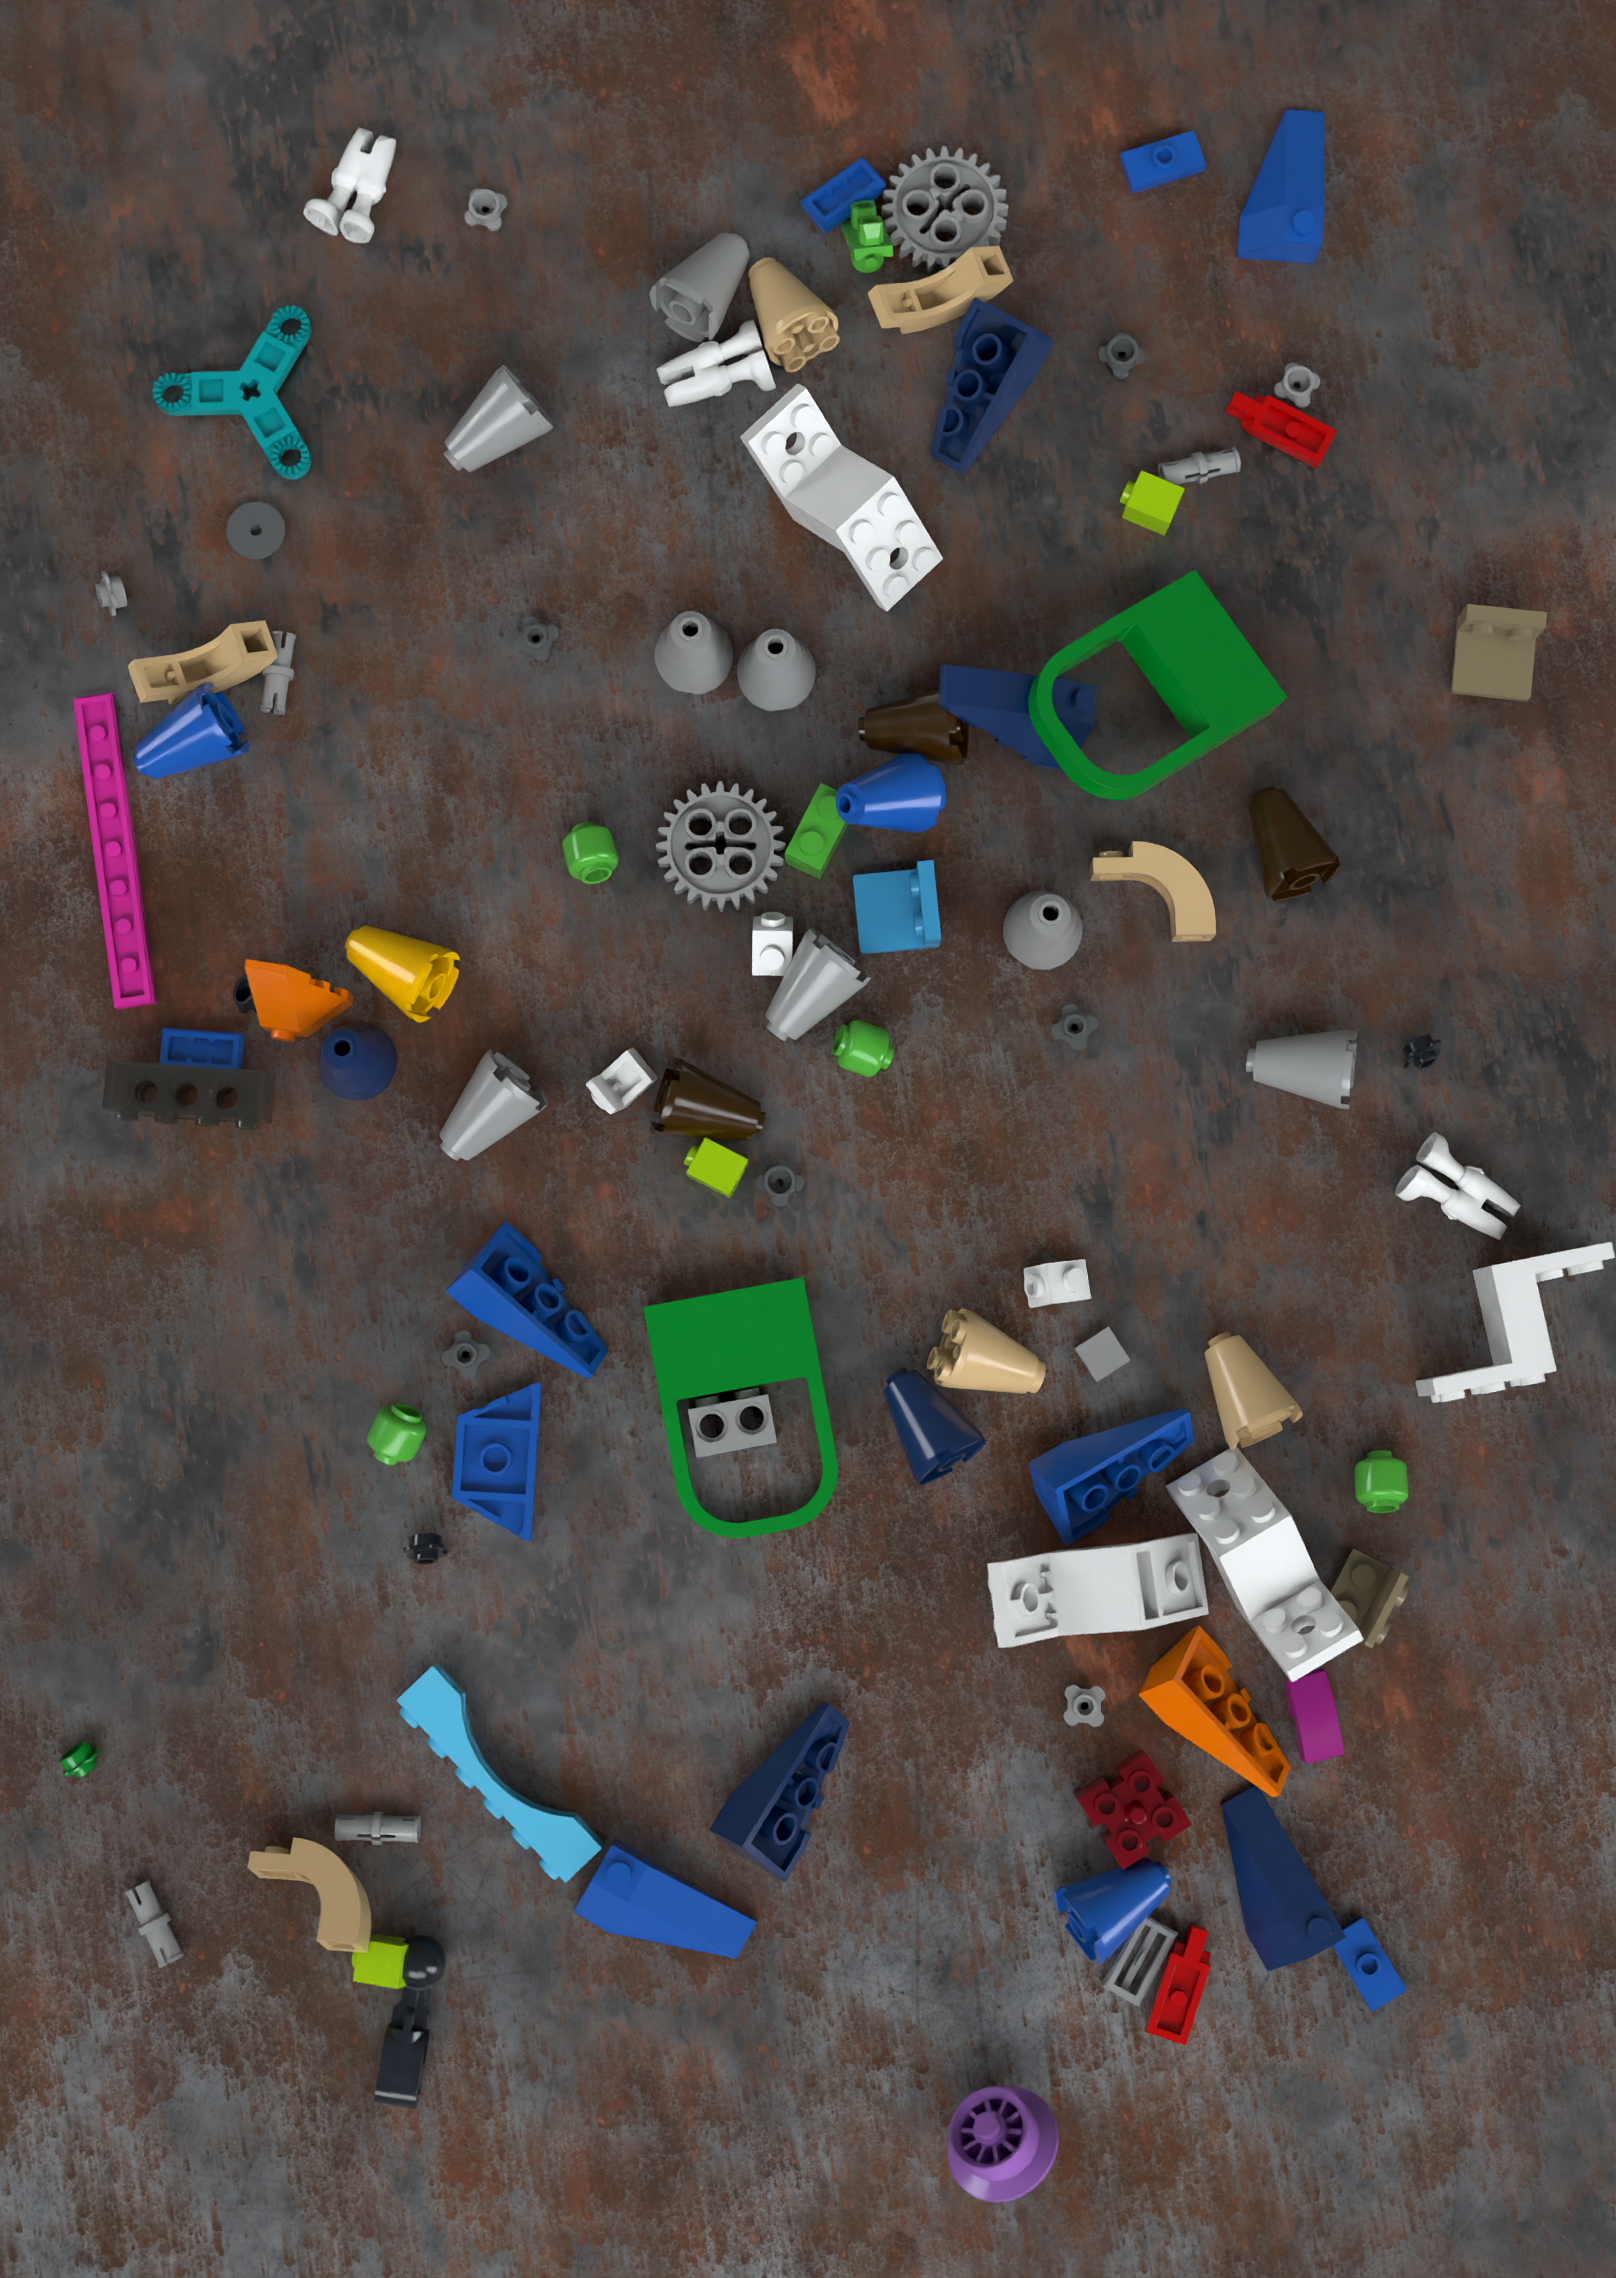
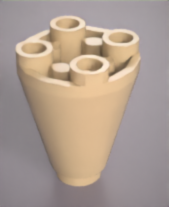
M774 258L761 259L749 270L750 288L766 353L773 363L783 366L787 372H796L805 365L806 361L814 358L820 352L833 349L840 340L837 334L839 325L834 311L781 263L776 262Z
M961 1308L958 1312L950 1309L946 1313L942 1323L944 1335L940 1346H935L931 1350L927 1361V1369L934 1371L936 1384L948 1388L1025 1394L1026 1392L1036 1393L1040 1389L1046 1373V1364L1039 1361L1034 1353L973 1311Z

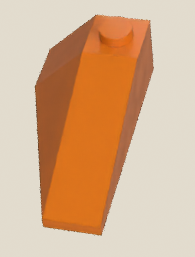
M246 959L245 970L260 1026L267 1032H271L272 1039L295 1042V1036L307 1038L353 1005L354 996L348 990L334 987L333 993L329 991V982L310 978L311 975L288 965Z
M1200 1625L1193 1627L1151 1667L1138 1695L1166 1725L1273 1798L1279 1796L1291 1769L1289 1762L1268 1726L1264 1723H1258L1247 1704L1252 1700L1245 1688L1239 1690L1228 1672L1232 1665L1226 1654Z

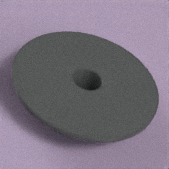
M256 501L241 505L231 514L227 523L226 533L231 547L239 555L249 559H263L274 554L280 548L285 538L286 528L283 517L276 508L267 503Z

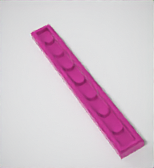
M113 693L73 698L114 1008L119 1010L157 1004L116 697Z

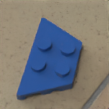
M534 1383L524 1389L457 1416L452 1499L473 1509L483 1517L504 1527L525 1541L532 1540L542 1396L541 1383Z

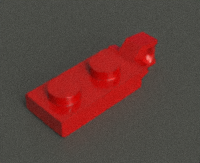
M1236 391L1225 411L1241 421L1240 428L1248 431V434L1316 469L1320 465L1337 432L1336 429L1268 394L1266 398L1256 395L1253 400Z
M1190 1922L1183 1943L1174 1941L1172 1950H1169L1144 2028L1147 2033L1186 2045L1211 1968L1209 1964L1211 1953L1203 1950L1208 1936L1206 1927Z

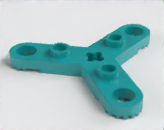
M285 305L284 308H279L273 314L270 323L265 331L261 333L239 371L165 373L163 377L160 376L159 380L154 383L155 386L152 392L156 404L161 411L173 416L242 415L275 471L286 479L301 478L311 467V454L276 394L311 336L312 326L307 314L300 307L297 308L294 305ZM295 318L301 321V330H299L298 334L295 333V336L281 333V325L287 319ZM255 384L258 385L257 389L261 394L260 397H251L249 401H246L243 389L245 387L252 389ZM177 385L184 389L182 400L179 399V402H174V404L164 401L163 395L165 390L170 386ZM289 449L301 452L302 458L300 463L298 462L297 466L294 465L293 468H287L280 462L282 454Z

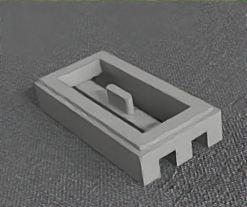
M1148 1916L1123 1942L1101 1983L1102 1987L1139 2007L1178 1934L1177 1931ZM1144 1926H1149L1150 1928L1120 1985L1115 1984ZM1159 1932L1164 1937L1133 1994L1128 1989Z

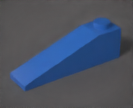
M504 1221L463 1266L446 1292L475 1318L589 1379L607 1354L608 1349L582 1312L573 1310L561 1294L565 1288L557 1278L552 1281L539 1263L543 1257L536 1247L509 1223Z
M616 1838L574 1910V1913L608 1933L736 1959L757 1923V1920Z

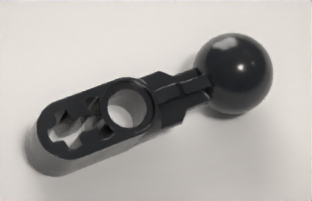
M415 1935L403 1941L409 1944L404 1957L402 1976L406 1987H403L401 2002L393 2007L391 2023L389 2022L387 2025L375 2089L374 2102L412 2109H416L418 2105L430 2039V2029H428L430 2011L425 2006L428 1988L435 1985L441 1979L446 1968V1955L443 1947L434 1938L426 1935Z

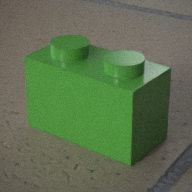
M820 783L785 851V863L819 880L822 878L849 823L842 820L836 808V795L838 791L823 783Z

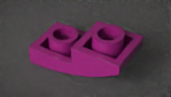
M1323 1668L1312 1670L1294 1682H1291L1288 1677H1284L1288 1712L1295 1720L1299 1758L1305 1764H1310L1344 1755L1337 1711L1326 1671Z

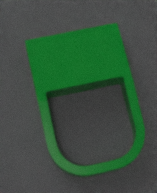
M1193 570L1056 653L1035 677L1029 692L1028 708L1036 733L1062 770L1077 786L1100 798L1125 800L1146 792L1270 715L1287 698V695L1196 570ZM1116 641H1120L1191 738V740L1148 768L1129 775L1112 774L1091 763L1060 722L1052 703V688L1057 676Z
M801 1277L643 1307L676 1489L681 1504L688 1515L703 1529L727 1538H746L789 1530L804 1525L815 1518L832 1497L837 1482L838 1463L804 1278ZM805 1378L807 1380L822 1460V1478L815 1495L806 1505L794 1512L746 1522H729L710 1514L701 1505L693 1489L678 1407L679 1401Z

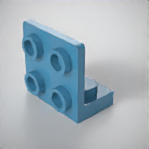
M933 860L917 861L916 869L853 876L859 950L861 954L937 948L940 946L941 931Z

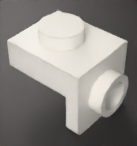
M767 912L761 916L753 917L752 975L784 976L792 960L793 918L785 917L784 914L779 912Z
M630 1048L604 1072L591 1078L586 1083V1086L592 1092L591 1096L594 1102L609 1114H613L629 1106L658 1077L634 1048Z
M1085 1259L1046 1263L1024 1268V1290L1030 1308L1091 1299Z

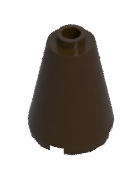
M939 689L869 708L866 710L865 717L859 718L860 741H866L869 749L899 755L921 753L926 756L923 757L925 760L951 765L965 764L963 759H967L969 725L939 706Z
M1271 786L1261 789L1254 794V800L1249 804V812L1264 892L1268 899L1272 897L1274 902H1282L1305 896L1312 892L1310 885L1321 879L1323 885H1325L1339 874L1342 866L1338 856L1284 789H1275V787Z
M676 1057L670 1059L674 1070L666 1068L653 1108V1111L660 1113L659 1123L651 1121V1134L664 1137H706L708 1139L750 1141L753 1134L760 1135L765 1122L766 1112L760 1111L761 1103L683 1059Z

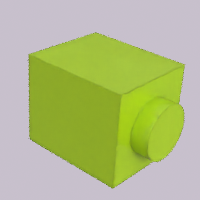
M1141 470L1136 483L1128 481L1120 499V503L1126 505L1122 518L1165 536L1185 489Z
M705 1137L701 1145L693 1144L684 1164L689 1166L686 1172L688 1177L731 1198L749 1162L748 1159Z
M382 1934L371 1935L368 1953L353 1952V1981L395 1989L406 1987L404 1979H402L404 1957L409 1944L403 1942L406 1939Z

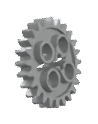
M946 146L942 147L941 154L938 157H935L932 150L927 148L926 160L924 161L913 154L911 157L912 168L901 163L898 171L900 177L891 175L889 178V187L891 189L884 190L883 201L887 204L882 205L881 216L888 218L884 221V227L887 232H893L890 236L893 246L902 243L899 253L901 259L910 253L913 254L912 267L914 268L922 260L926 261L927 273L932 272L935 264L941 265V270L947 268L971 247L990 246V244L998 246L1001 235L998 232L1005 231L1007 220L1002 217L1007 216L1008 205L1001 203L1005 200L1006 189H996L999 186L1000 176L987 177L990 164L986 163L978 168L976 166L977 154L975 153L967 161L962 159V148L956 151L954 157L949 156ZM944 179L952 182L954 186L943 189L935 183ZM964 187H968L970 189L963 192L960 196H958L959 192ZM952 204V211L950 213L947 209ZM913 206H920L926 210V213L917 216L911 214L908 209ZM967 206H976L981 210V213L969 215L963 209ZM938 209H940L942 212L937 217ZM931 225V229L927 233L921 234L919 232ZM947 232L953 235L954 239L950 242H942L937 239L936 235Z
M718 781L716 792L710 793L709 788L704 783L701 788L702 795L699 797L691 790H687L689 802L686 805L676 799L673 801L678 812L676 815L664 813V819L670 824V827H658V834L667 839V841L657 843L656 850L668 855L658 860L659 867H671L664 875L665 881L670 882L677 879L678 882L674 892L678 895L687 889L689 891L687 901L690 905L700 897L702 898L703 910L708 909L711 901H717L720 912L724 911L726 901H731L735 909L739 910L741 897H745L753 904L755 903L753 893L755 889L764 894L768 892L764 882L765 878L777 881L778 875L771 869V866H783L784 859L774 853L785 850V842L774 840V838L783 834V827L771 826L777 819V813L774 811L764 814L767 800L762 799L754 804V790L750 789L744 796H740L737 783L733 785L729 793L724 791L722 781ZM698 819H705L711 823L712 828L706 835L698 836L690 831L691 824ZM736 819H746L752 827L747 834L740 836L731 832L729 829L731 823ZM718 839H725V844L729 847L725 848L724 854L719 855L714 846L717 845ZM749 843L756 844V848L753 850L736 847ZM687 844L706 846L705 848H697L693 850H687L685 848ZM698 858L709 860L712 864L711 870L705 875L694 874L690 870V865L694 860ZM736 858H746L751 862L752 868L746 874L738 875L731 871L730 864Z

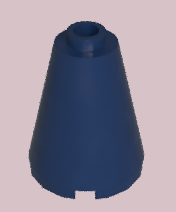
M362 1021L347 1022L334 1028L323 1039L317 1054V1069L324 1085L335 1095L351 1101L369 1100L381 1094L395 1075L397 1052L390 1037L379 1027Z
M902 1368L886 1379L888 1386L883 1390V1394L913 1478L916 1479L918 1484L925 1485L953 1471L951 1468L961 1459L964 1463L967 1462L984 1447L986 1440L982 1433L917 1370L908 1372L906 1368Z

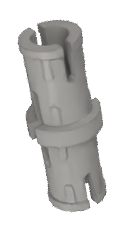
M1236 447L1203 454L1201 451L1191 454V457L1182 460L1159 463L1158 477L1175 485L1193 481L1197 484L1204 483L1211 477L1240 472V456Z
M271 631L270 635L278 657L262 670L265 684L260 710L270 713L273 699L275 698L273 714L283 715L286 713L288 683L293 680L294 670L291 669V661L296 635L287 632L286 637L283 639V647L281 648L283 631Z
M375 1811L373 1815L338 1813L335 1821L336 1841L363 1840L372 1841L373 1845H382L383 1841L418 1843L420 1838V1815L393 1816L384 1815L383 1811Z
M148 1880L126 1891L125 1895L128 1897L141 1925L137 1929L140 1935L145 1934L157 1959L158 1966L161 1968L166 1966L167 1963H172L183 1957L184 1954L183 1951L181 1952L168 1924L171 1918L168 1912L163 1913L150 1885L151 1882Z

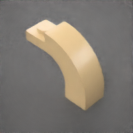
M999 245L971 247L954 263L934 275L913 282L876 285L867 294L881 328L899 327L901 333L906 334L929 329L956 319L967 313L974 297L987 302L1014 280Z
M263 620L230 624L217 638L203 646L173 655L134 659L128 665V669L140 703L168 699L169 704L181 703L199 685L205 682L214 684L209 689L214 694L240 684L268 667L278 655L266 621Z
M1132 841L1128 848V857H1123V852L1105 851L1099 853V858L1092 859L1089 865L1090 881L1135 880L1152 886L1162 895L1170 913L1171 942L1211 941L1216 935L1215 908L1210 891L1199 872L1181 855L1161 845L1143 841Z
M293 1837L291 1853L286 1848L276 1846L265 1847V1852L250 1851L247 1868L257 1877L304 1881L316 1887L321 1900V1916L316 1941L327 1950L368 1953L371 1933L369 1901L357 1876L337 1855L323 1845Z

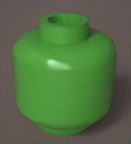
M582 822L572 828V832L567 834L562 841V850L568 871L574 878L582 880L583 883L596 884L607 880L618 865V854L611 832L606 827L594 825L592 822Z
M855 1019L848 1025H841L838 1029L832 1045V1054L836 1055L837 1064L841 1068L865 1077H872L877 1074L880 1068H888L893 1058L894 1047L889 1045V1033L885 1029Z
M393 1402L392 1406L387 1405L380 1408L367 1436L369 1446L375 1451L374 1457L388 1465H396L398 1461L407 1462L414 1459L427 1430V1426L422 1420L423 1414L415 1407L402 1402Z
M1377 1450L1368 1452L1367 1459L1361 1460L1354 1466L1356 1499L1360 1504L1367 1506V1511L1373 1513L1394 1512L1399 1510V1504L1408 1499L1407 1466L1402 1460L1393 1458L1390 1451Z

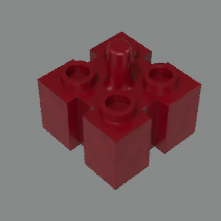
M1139 1749L1114 1766L1119 1776L1108 1783L1101 1776H1098L1073 1793L1093 1825L1097 1827L1104 1822L1108 1828L1107 1831L1100 1834V1837L1122 1870L1150 1853L1145 1843L1156 1835L1165 1843L1192 1825L1176 1798L1169 1791L1163 1794L1159 1793L1156 1787L1165 1781L1147 1753L1142 1749Z

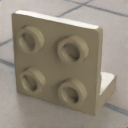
M1467 604L1457 616L1451 692L1460 695L1528 701L1531 698L1536 638L1546 628L1547 612Z
M1350 1548L1329 1588V1592L1358 1627L1363 1640L1357 1644L1372 1648L1375 1642L1380 1644L1386 1637L1391 1625L1387 1618L1394 1605L1399 1607L1405 1600L1410 1589V1585L1406 1584L1409 1574L1402 1570L1389 1568L1354 1548Z

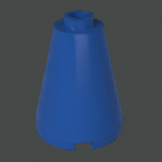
M205 682L199 685L135 745L136 754L133 755V761L142 775H149L156 780L239 757L248 752L249 741L247 740L242 743L239 733L245 730L242 721L222 691L214 694L209 690L214 686L213 683Z
M921 753L899 755L842 785L836 795L838 814L843 821L849 824L909 833L925 832L937 824L939 820L935 821L938 812L945 807L946 791L941 772L935 764L930 765L923 759L926 756Z
M1145 1858L1136 1861L1124 1870L1118 1867L1060 1887L1053 1892V1900L1058 1914L1066 1910L1069 1924L1065 1925L1079 1949L1090 1961L1096 1959L1097 1965H1100L1116 1951L1170 1894L1168 1884L1172 1882V1879L1160 1861L1154 1863L1151 1859Z

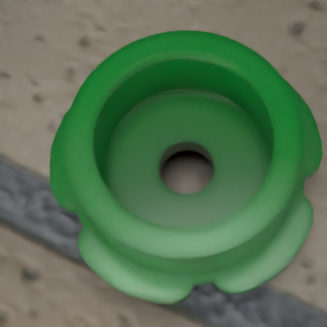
M84 1740L69 1749L59 1759V1762L65 1768L63 1774L65 1776L75 1774L77 1778H80L90 1772L98 1763L95 1759L98 1754L97 1747L92 1748Z

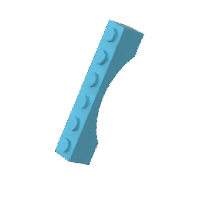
M438 1663L426 1671L396 1700L402 1706L398 1711L404 1720L413 1728H416L418 1725L421 1726L430 1736L426 1741L431 1749L442 1759L447 1755L458 1766L454 1771L457 1777L468 1788L472 1789L476 1786L486 1797L482 1801L485 1807L497 1819H500L502 1816L507 1819L514 1827L510 1831L512 1836L526 1850L532 1846L542 1857L539 1861L540 1866L552 1879L556 1880L560 1877L566 1883L602 1849L604 1841L578 1813L556 1810L535 1803L514 1791L496 1775L482 1756L472 1735L467 1716L465 1692Z

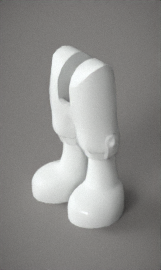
M358 127L347 145L338 167L332 172L331 181L334 188L332 194L327 200H309L305 205L303 213L313 225L328 234L336 236L339 230H341V233L347 240L355 243H367L375 231L374 224L369 218L371 206L376 204L386 192L385 183L394 157L396 140L380 135L372 148V131ZM357 191V198L353 208L345 212L349 198Z
M754 320L744 322L735 336L721 344L715 341L703 342L698 348L680 355L657 368L660 382L665 385L672 384L664 391L669 407L697 402L711 396H722L731 389L732 383L743 380H753L763 391H771L776 388ZM742 354L749 355L731 365L719 366L724 363V360Z
M1436 1132L1432 1133L1419 1149L1416 1160L1455 1181L1459 1189H1451L1436 1179L1430 1172L1419 1165H1415L1400 1180L1395 1191L1396 1196L1404 1201H1411L1419 1196L1430 1197L1441 1203V1209L1449 1219H1458L1468 1226L1500 1240L1507 1226L1495 1216L1481 1209V1206L1485 1202L1493 1207V1209L1507 1216L1514 1217L1521 1205L1501 1187L1487 1178L1482 1168L1471 1165L1463 1167L1449 1153L1445 1137Z

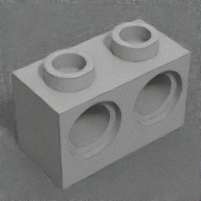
M759 1388L735 1392V1401L720 1403L719 1396L695 1400L696 1408L688 1409L696 1457H705L777 1443L769 1395L760 1396ZM750 1406L758 1407L764 1415L762 1426L756 1430H747L740 1421L742 1411ZM709 1414L720 1416L724 1423L723 1432L715 1438L706 1437L701 1431V1421Z

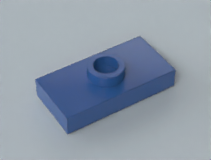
M1194 130L1122 152L1119 157L1131 194L1204 172L1206 168V163Z
M861 157L802 199L801 206L825 235L851 216L850 203L874 200L884 193V190H887L886 182L868 161Z
M163 1028L159 1068L163 1070L242 1075L245 1035L243 1033Z
M1361 1915L1341 1927L1346 1938L1332 1945V1948L1372 2012L1407 1990Z

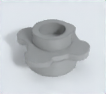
M474 189L469 195V210L464 213L466 223L470 226L477 224L487 226L490 231L498 230L502 226L500 219L502 210L507 207L506 197L500 193L495 194L488 189ZM484 207L489 208V211L487 213H484L482 211Z
M1290 363L1285 366V375L1282 381L1275 385L1274 393L1280 399L1287 398L1291 400L1297 408H1305L1310 403L1309 396L1311 392L1319 387L1320 378L1307 367ZM1299 383L1301 387L1296 389L1293 384Z
M102 571L101 583L95 585L97 597L101 607L108 606L111 616H116V608L127 606L125 589L119 575L108 577L107 572Z
M1077 1685L1068 1686L1064 1692L1067 1698V1710L1063 1715L1065 1722L1071 1726H1075L1078 1723H1089L1092 1727L1100 1726L1104 1721V1715L1101 1713V1702L1105 1699L1103 1689L1099 1686H1093L1091 1689L1079 1688ZM1082 1702L1088 1703L1086 1710L1081 1709L1080 1705Z

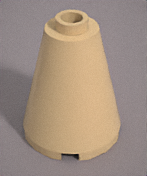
M1226 1332L1208 1342L1210 1348L1205 1351L1204 1355L1225 1440L1231 1450H1235L1238 1442L1244 1448L1277 1434L1283 1430L1280 1422L1290 1417L1292 1423H1295L1303 1416L1299 1404L1240 1335L1232 1337L1230 1332Z

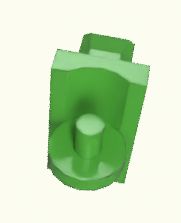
M874 201L850 203L851 220L842 222V233L851 252V261L853 266L862 273L875 272L882 266L885 257H893V244L883 225L881 216L876 215Z

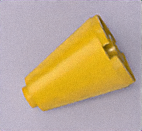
M368 925L353 930L346 940L347 959L406 1016L418 1023L425 1022L431 1018L426 1013L432 1007L440 1009L444 1005L458 978L459 969L453 965L454 960L460 961V957L450 948Z

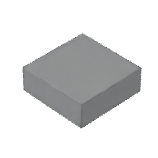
M1109 1326L1074 1348L1095 1382L1100 1381L1131 1361Z

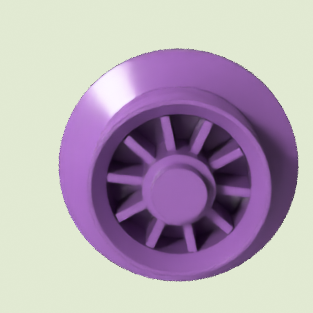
M1013 2086L987 2087L973 2092L957 2107L950 2123L948 2161L954 2178L970 2195L988 2202L1010 2201L1027 2194L1045 2178L1055 2160L1059 2144V2132L1055 2116L1041 2097L1024 2088Z

